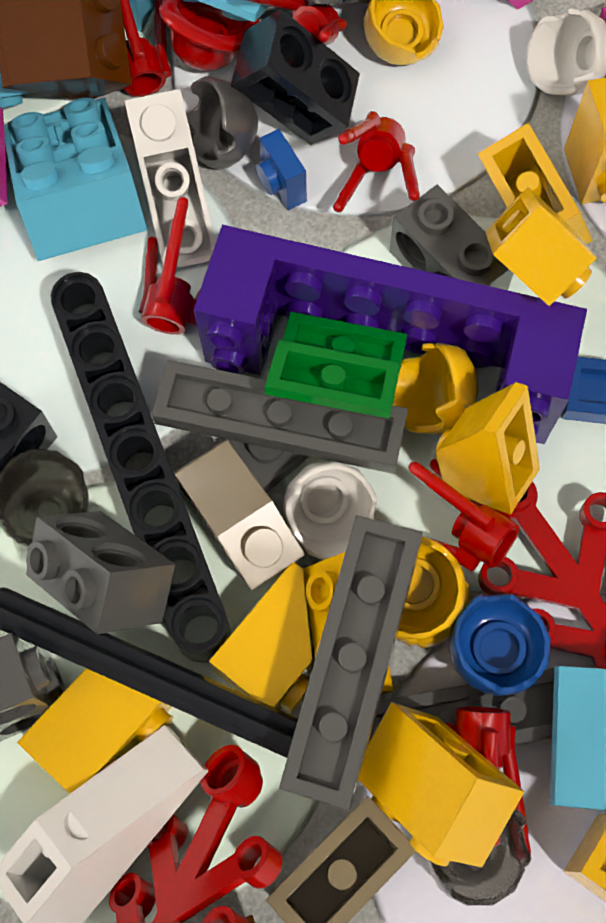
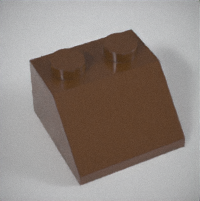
M0 0V73L2 87L71 99H95L132 85L121 1Z

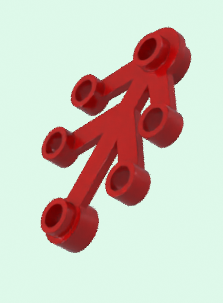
M532 481L524 493V500L517 504L512 514L502 513L512 518V521L519 525L520 530L553 577L520 570L511 559L504 557L495 567L502 568L507 572L509 583L505 586L492 584L487 576V571L491 567L484 563L478 573L479 586L487 595L514 594L519 597L576 609L591 630L555 624L553 617L548 612L533 608L534 611L540 614L551 638V649L590 657L595 668L606 669V603L599 595L606 555V522L597 521L590 513V506L601 505L606 508V493L597 492L590 495L579 510V519L583 525L578 561L576 563L536 507L538 492Z
M236 745L223 746L216 750L206 761L204 766L209 771L200 782L204 792L212 797V800L181 864L178 851L183 847L187 839L188 827L182 819L173 814L147 845L150 853L154 885L133 872L123 875L114 885L109 896V906L116 913L117 923H145V918L152 911L155 901L157 913L152 923H183L245 882L254 888L261 889L272 884L278 877L283 861L281 852L261 836L248 837L238 846L233 855L208 870L237 807L242 808L253 803L263 787V777L258 762ZM261 857V858H260V861L258 862V864L254 867V865H255L256 861L258 860V858ZM222 905L212 909L202 923H249V921L230 907Z

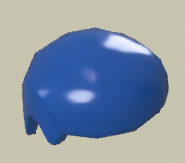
M479 594L467 603L452 623L448 650L456 672L469 686L486 694L503 696L523 692L535 685L537 679L542 676L548 666L551 638L540 614L519 600L514 594L487 596Z

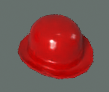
M163 0L159 7V13L163 22L171 28V45L177 57L184 64L202 71L219 70L231 63L240 50L244 31L259 22V19L255 22L230 19L222 13L221 9L200 1Z

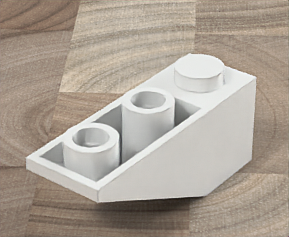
M181 89L125 100L163 264L177 200L180 197H186L189 204L176 269L209 262L216 242Z
M165 725L37 817L0 861V890L22 923H84L208 773L209 770L170 727Z

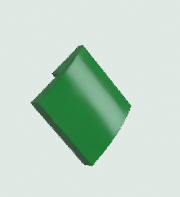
M290 312L283 339H279L265 383L264 394L390 419L407 334Z

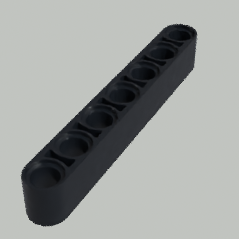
M68 273L54 284L50 294L51 305L134 535L172 562L184 559L196 564L195 571L190 579L179 584L171 583L164 619L170 635L182 654L191 661L207 663L231 635L226 612L103 287L98 279L89 273ZM80 305H93L90 310L84 313H72ZM98 353H113L109 360L102 364L95 365L89 363L92 357ZM126 401L133 403L129 411L121 416L113 417L106 415L110 407L117 402ZM145 452L153 455L152 461L141 470L133 471L125 468L128 459L136 453ZM166 505L174 509L173 516L163 525L150 526L144 523L146 514L155 506ZM198 616H209L218 622L216 633L210 640L196 644L185 639L186 626L192 619Z

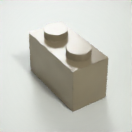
M367 796L265 901L285 923H348L416 851L405 834Z

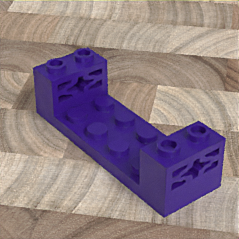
M222 224L194 308V314L205 362L210 363L216 370L241 375L244 372L261 375L278 315L289 319L290 312L407 334L405 350L416 354H424L426 352L422 350V344L445 343L457 346L465 350L475 368H485L488 366L501 368L495 393L515 382L528 386L536 443L545 444L569 400L587 309L556 301L548 306L539 297Z

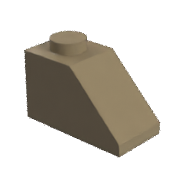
M227 439L173 472L230 562L251 590L306 555L272 500Z

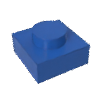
M280 129L260 137L261 162L256 164V171L266 192L269 195L277 193L287 211L307 202L306 170Z
M577 358L570 396L562 411V419L606 424L605 359Z

